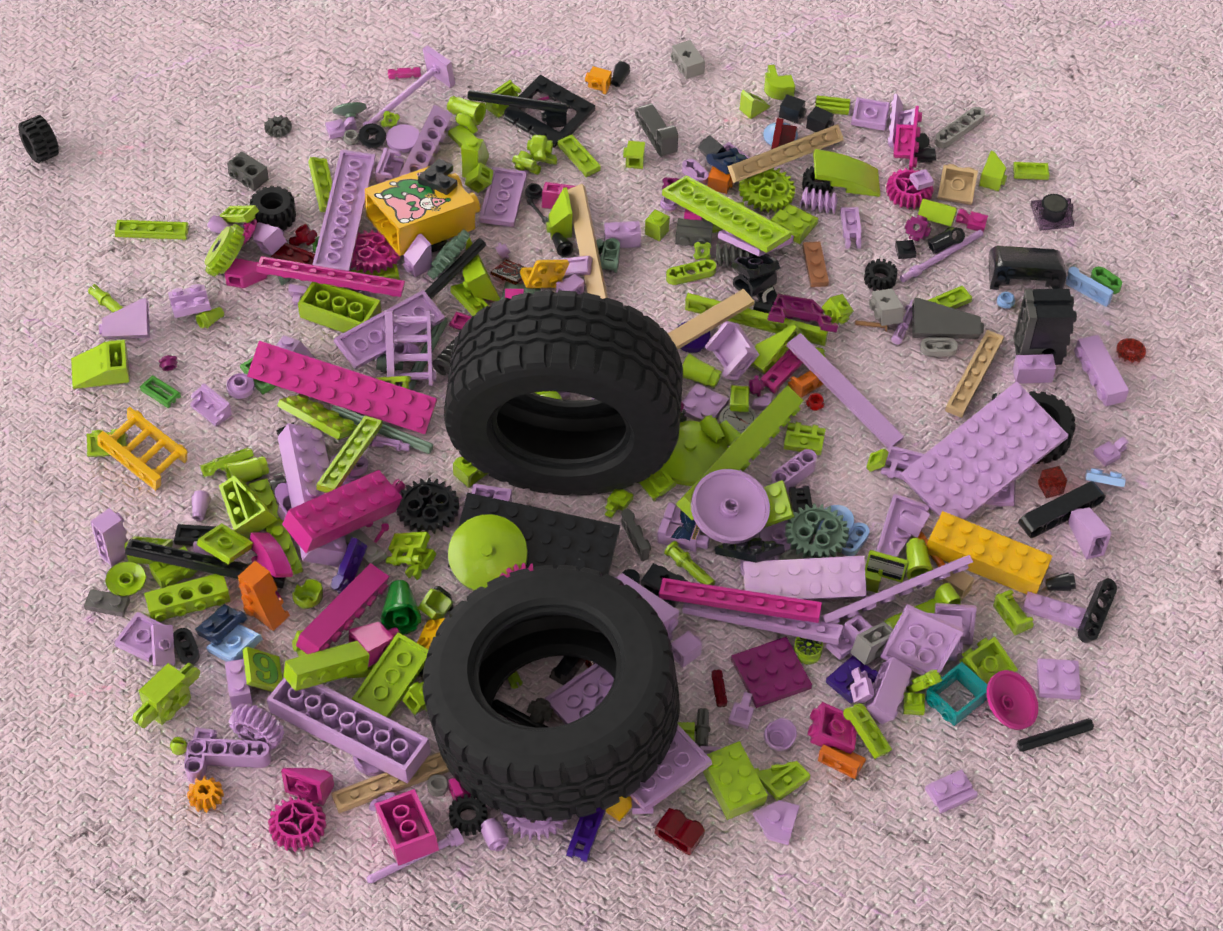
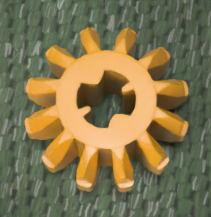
M204 776L201 781L195 779V784H190V791L187 792L190 806L195 807L198 812L204 809L207 813L209 808L216 810V804H222V797H224L221 783L219 781L216 782L214 777L207 780V777Z

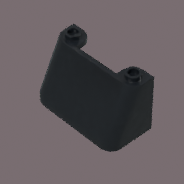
M995 246L989 252V284L991 290H999V286L1004 282L1009 285L1010 279L1045 281V287L1050 285L1052 289H1063L1066 267L1060 251L1056 249Z

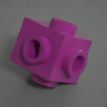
M917 215V217L912 216L911 219L907 220L904 229H906L905 233L910 235L909 239L919 242V239L925 241L926 237H929L932 227L927 222L928 218ZM916 224H919L920 229L915 231Z

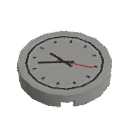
M728 405L720 413L719 424L727 420L729 424L742 434L757 416L750 407L749 412L730 411V405Z

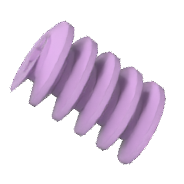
M805 187L800 208L804 204L805 209L808 210L811 205L812 211H815L818 206L819 212H822L823 208H825L826 213H829L832 209L833 214H835L838 197H836V192L829 196V191L822 195L821 189L816 194L815 188L809 193L808 187Z

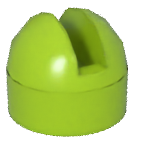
M179 736L171 740L170 748L172 753L182 755L186 752L187 742L183 737Z

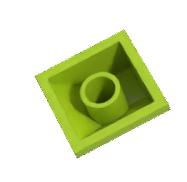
M567 187L561 191L549 213V222H546V232L550 233L551 240L555 233H561L565 238H572V209Z

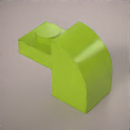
M768 65L767 72L765 73L764 92L769 97L777 100H784L787 94L794 97L795 84L792 75L778 76L775 65Z

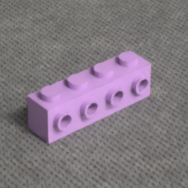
M1099 335L1078 339L1074 349L1075 356L1081 361L1082 368L1088 374L1091 385L1095 387L1099 400H1102L1104 406L1125 402L1129 389Z

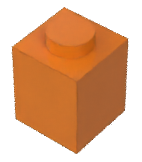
M712 166L707 186L717 192L727 194L729 188H733L734 185L731 175L725 174Z

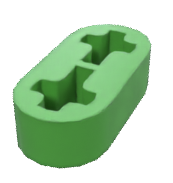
M1103 267L1093 268L1090 278L1113 290V294L1120 292L1122 280Z

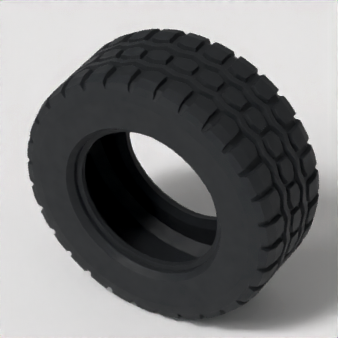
M550 290L536 291L534 294H518L512 296L511 299L504 298L496 301L491 306L484 307L475 316H472L455 339L451 353L444 405V421L448 436L456 450H459L460 455L468 462H471L475 468L483 473H489V476L501 482H509V485L518 488H528L530 491L546 494L550 492L554 495H592L593 493L602 494L612 492L614 489L620 490L630 487L634 483L642 482L649 478L651 474L659 471L664 463L669 460L679 438L683 366L675 343L663 328H660L657 322L649 316H643L641 311L629 305L623 306L622 302L610 298L602 299L600 298L601 296L584 292L578 294L576 291L561 290L558 293H554ZM562 391L581 394L594 399L561 400L545 397L534 392Z
M553 565L534 567L533 571L525 568L511 572L508 578L504 575L487 582L488 587L481 586L467 596V601L459 602L449 613V618L443 620L436 631V637H433L423 670V695L443 761L453 777L461 783V786L475 798H479L487 806L495 810L501 808L503 813L521 818L525 815L527 819L546 821L548 817H552V821L571 819L574 814L578 818L596 813V808L600 807L602 810H605L619 803V797L627 798L640 788V782L645 783L654 774L658 765L664 760L677 731V721L680 715L679 689L673 649L666 627L654 608L635 589L627 584L624 585L621 580L611 575L605 574L602 576L600 571L583 567L579 571L577 566L559 565L557 569H553ZM572 656L586 659L604 668L614 678L608 694L595 709L582 718L565 725L548 728L527 727L503 718L491 708L499 688L514 672L531 662L543 658Z

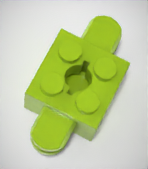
M167 663L138 690L142 706L133 714L132 720L142 728H146L153 720H156L161 725L171 720L181 707L188 704L191 698L189 686L199 678L200 670L191 663H187L180 670Z

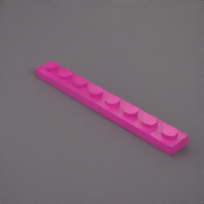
M264 256L260 257L257 264V272L266 275L271 274L283 278H294L301 281L381 293L393 297H401L405 287V281Z
M667 578L662 579L659 598L814 623H819L822 602Z

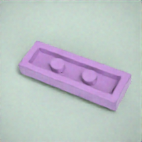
M1028 591L1022 611L1079 629L1086 609Z

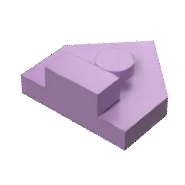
M778 800L753 812V817L760 824L768 840L789 845L800 806Z

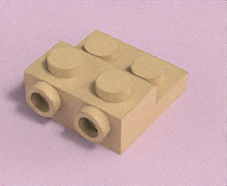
M954 164L943 165L937 199L972 205L978 170L971 167L961 168Z

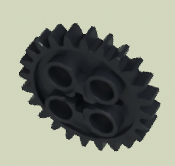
M428 478L427 482L420 479L419 484L413 481L412 487L406 485V490H401L403 498L397 508V516H399L400 522L404 521V527L410 525V531L417 528V532L422 530L429 532V530H432L433 534H435L436 529L443 531V526L449 528L450 522H455V517L458 516V510L460 509L459 497L456 496V491H452L451 485L446 487L445 481L441 484H438V479L434 483L431 482L430 478Z

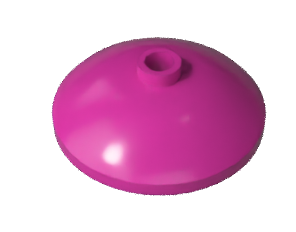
M1010 670L1000 671L991 677L987 685V699L994 716L1002 724L1014 730H1023L1030 727L1038 716V700L1029 682L1020 674Z

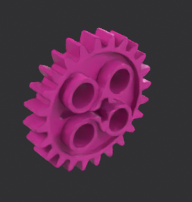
M371 229L370 233H367L364 230V234L358 232L350 268L356 267V271L363 269V273L367 270H370L371 274L374 270L380 273V269L387 271V267L393 268V264H397V260H400V256L379 231L374 233L373 229Z

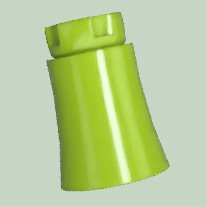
M451 96L447 103V110L453 115L459 113L469 115L475 125L478 126L485 117L486 105L482 102Z
M690 353L682 365L683 378L705 386L709 385L713 388L717 386L722 371L697 359Z
M263 456L225 463L227 479L236 476L244 483L269 474L268 463Z
M919 538L910 539L906 543L908 580L933 570L925 541Z

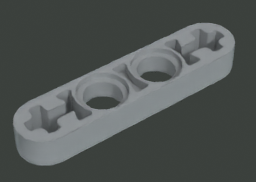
M973 107L936 134L935 145L939 148H947L984 121V109ZM961 122H968L969 125H964ZM950 130H956L958 133H952Z

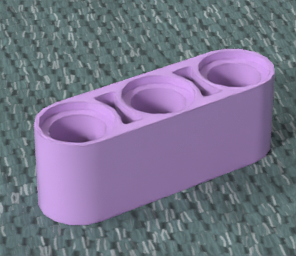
M809 449L801 451L773 472L771 484L783 480L787 491L789 487L797 485L814 472L817 458L816 453Z

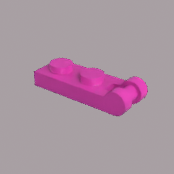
M789 349L760 380L763 381L764 387H768L769 391L775 394L803 362Z

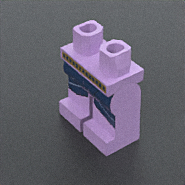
M668 503L658 530V543L669 545L673 541H677L680 548L690 549L693 552H696L697 547L707 549L710 537L702 535L703 531L697 526L695 520H691L681 509L676 508V504Z

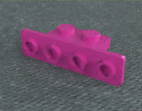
M915 106L913 125L897 124L893 156L894 158L910 159L909 170L917 168L915 152L918 153L919 142H916V139L920 137L921 132L918 122H922V112H919V106Z

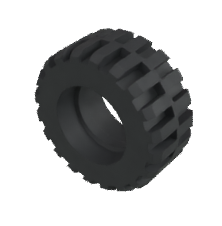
M1031 391L1029 395L1068 434V438L1036 463L1044 462L1046 464L1050 463L1052 459L1053 461L1060 459L1070 448L1076 427L1075 416L1070 407L1065 406L1066 403L1062 399L1058 400L1055 395L1051 394L1050 396L1046 392L1036 393V391Z

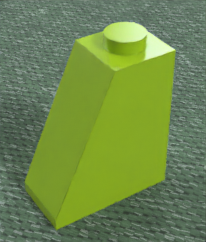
M466 136L461 147L462 177L466 178V174L476 168L478 163L481 162L486 165L489 153L483 139Z

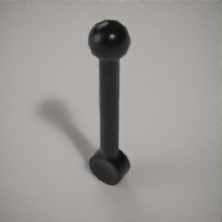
M527 199V204L531 205L534 208V210L542 218V222L544 224H546V222H549V218L545 217L541 213V211L533 203V199Z

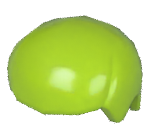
M306 579L304 585L299 586L297 584L292 593L293 602L303 609L317 606L323 599L322 583L317 580Z

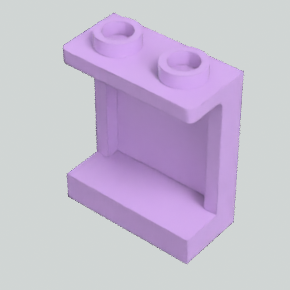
M729 321L722 324L716 334L705 345L706 350L713 351L725 368L722 372L723 376L726 379L736 381L760 355L739 324Z

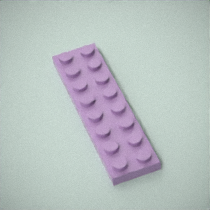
M968 555L820 616L819 620L824 621L825 624L828 622L839 623L841 622L840 617H844V619L851 618L859 614V609H862L863 612L877 607L876 602L880 601L883 604L896 599L895 594H898L899 597L913 592V587L915 586L919 589L932 584L931 579H935L936 582L951 576L949 573L951 571L955 574L969 568L968 564L973 562L972 558Z

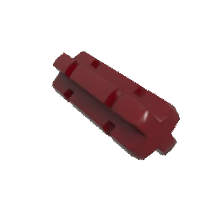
M713 670L711 677L716 706L719 708L726 707L728 701L722 670Z

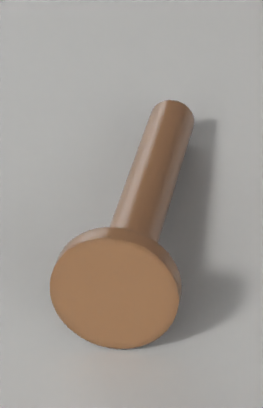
M855 320V325L885 328V331H888V325L881 326L880 323Z

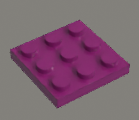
M787 636L731 655V661L747 692L752 694L751 699L756 708L812 689V683Z

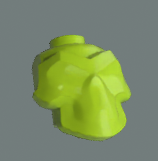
M533 135L531 140L527 142V150L530 151L533 160L557 165V157L552 154L553 141L548 140L544 135Z

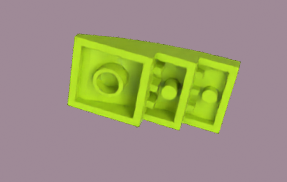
M814 150L815 179L830 181V186L843 187L846 193L880 197L877 168L850 156L831 151Z

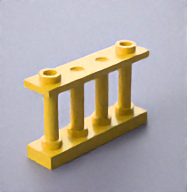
M129 406L127 408L128 420L112 435L102 431L98 435V446L156 491L161 486L160 474L177 458L185 464L188 452L183 445L177 444L146 420L141 412ZM134 424L142 430L127 446H122L117 442ZM148 436L153 438L157 443L142 457L137 458L131 453ZM161 448L167 449L171 454L156 469H151L146 465Z

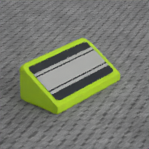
M870 550L865 571L878 573L879 569L883 570V578L903 582L908 560Z

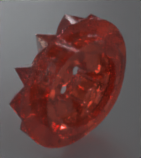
M1126 338L1117 344L1116 352L1119 358L1124 359V362L1128 360L1133 363L1134 361L1140 362L1145 357L1146 348L1140 341Z

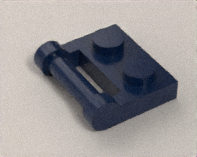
M735 147L718 154L710 153L706 157L709 164L725 174H730L727 166L748 159L745 155L740 154Z
M224 604L195 630L199 636L215 645H219L227 634L240 623L243 624L248 618L243 611H237Z

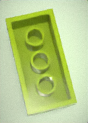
M317 282L310 284L298 302L300 318L343 333L382 313L381 301L343 287L319 284Z

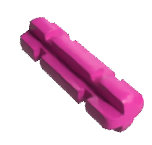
M411 67L397 68V70L388 69L389 79L421 76L420 67H413V69Z

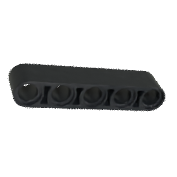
M1090 481L1024 514L1019 519L1018 524L1030 538H1034L1068 521L1071 511L1088 507L1092 509L1105 500L1106 495L1093 481Z

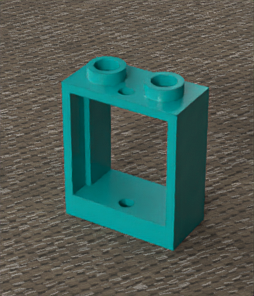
M960 662L941 678L943 681L930 686L925 697L931 708H935L945 721L955 726L988 700L987 684L963 662ZM956 680L975 696L972 701L958 712L939 696L941 692Z

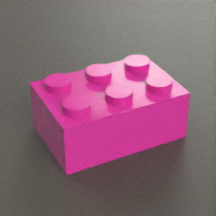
M415 789L374 804L378 821L398 866L439 851L436 834Z

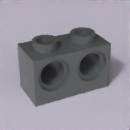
M242 151L227 162L229 176L253 191L269 180L267 167Z

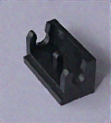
M564 656L559 664L551 670L549 678L565 685L573 679L586 659Z

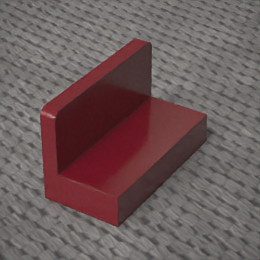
M777 118L771 149L795 141L797 127L784 124V119Z

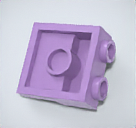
M194 284L190 288H176L172 292H168L175 318L211 310L204 285Z

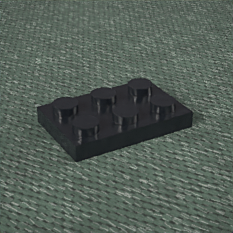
M753 538L740 544L722 543L715 546V554L754 563L785 553L783 544H778L773 540L763 541L762 538Z

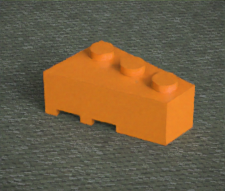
M254 561L238 575L245 613L251 617L254 616L274 631L290 614L281 606L284 601L281 597L278 598L275 593L278 588L270 571L257 561Z

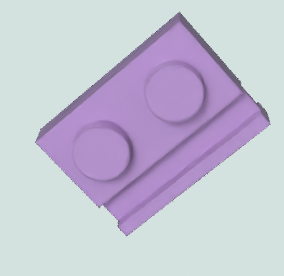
M962 769L925 787L927 794L935 806L939 808L940 814L977 798L978 795Z

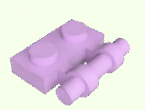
M889 445L887 450L889 453L885 464L889 465L890 468L882 467L881 474L887 475L891 479L894 477L902 479L900 477L902 471H898L896 468L907 469L924 454Z

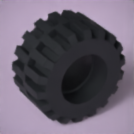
M41 115L19 123L18 130L23 146L36 163H41L59 154L56 136L49 123Z
M280 186L263 187L262 190L256 191L257 194L252 195L250 205H255L259 210L254 218L257 220V223L269 224L273 227H279L284 231L287 227L292 226V222H295V201L292 193L288 192V189H282Z

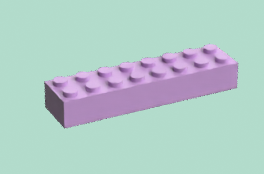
M288 423L278 436V442L291 507L294 508L325 494V492L316 489V484L329 467V460L321 430ZM345 536L308 553H305L300 547L302 561L337 567L342 562L346 552Z
M283 678L267 698L271 714L407 784L431 753L428 738L322 684L295 691L286 679Z

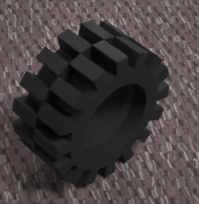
M811 166L810 169H806V172L803 173V190L805 187H808V192L810 193L815 188V193L817 194L821 189L822 195L826 191L832 192L833 186H830V181L820 180L823 183H816L813 181L818 180L815 179L814 167Z
M877 259L876 262L872 260L865 268V285L868 284L869 289L873 287L872 291H876V289H879V291L888 288L893 289L898 270L895 268L896 265H891V261L887 263L886 259H883V261ZM881 273L887 277H878L875 274Z
M464 794L463 799L461 796H458L457 801L453 800L452 805L449 807L450 825L453 826V829L457 827L461 835L463 831L465 836H469V832H472V835H476V830L480 833L482 829L481 824L488 819L486 804L481 802L479 798L475 799L473 795H471V798H468V794ZM470 809L474 810L477 815L472 820H463L460 814L462 811Z

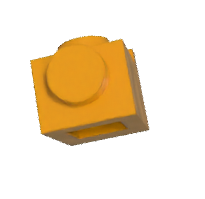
M593 66L591 71L587 72L585 82H588L589 88L603 91V94L606 95L611 85L612 71Z

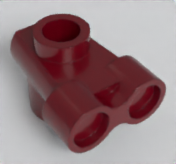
M303 224L296 229V235L290 237L289 244L293 246L306 244L309 246L315 242L317 232L311 230L307 224Z

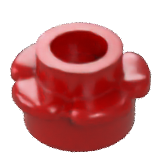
M818 393L811 394L806 401V405L814 411L822 409L825 405L823 403V396Z

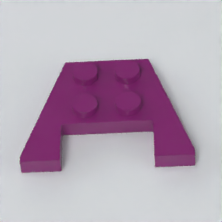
M779 293L767 318L768 321L784 323L785 318L793 319L795 317L805 322L817 321L820 330L837 333L838 324H832V318L824 315V310L814 300Z

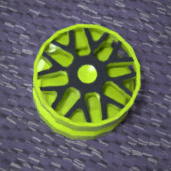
M797 637L794 651L800 663L806 665L816 663L821 657L823 642L819 643L820 641Z

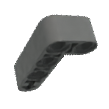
M652 103L636 107L634 110L636 119L658 155L662 157L677 152L678 131L674 125L666 126Z

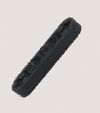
M1110 578L1098 582L1081 621L1078 637L1084 643H1089L1098 638L1117 592V585ZM1098 598L1102 600L1103 608L1098 604ZM1092 613L1097 617V623L1093 621Z

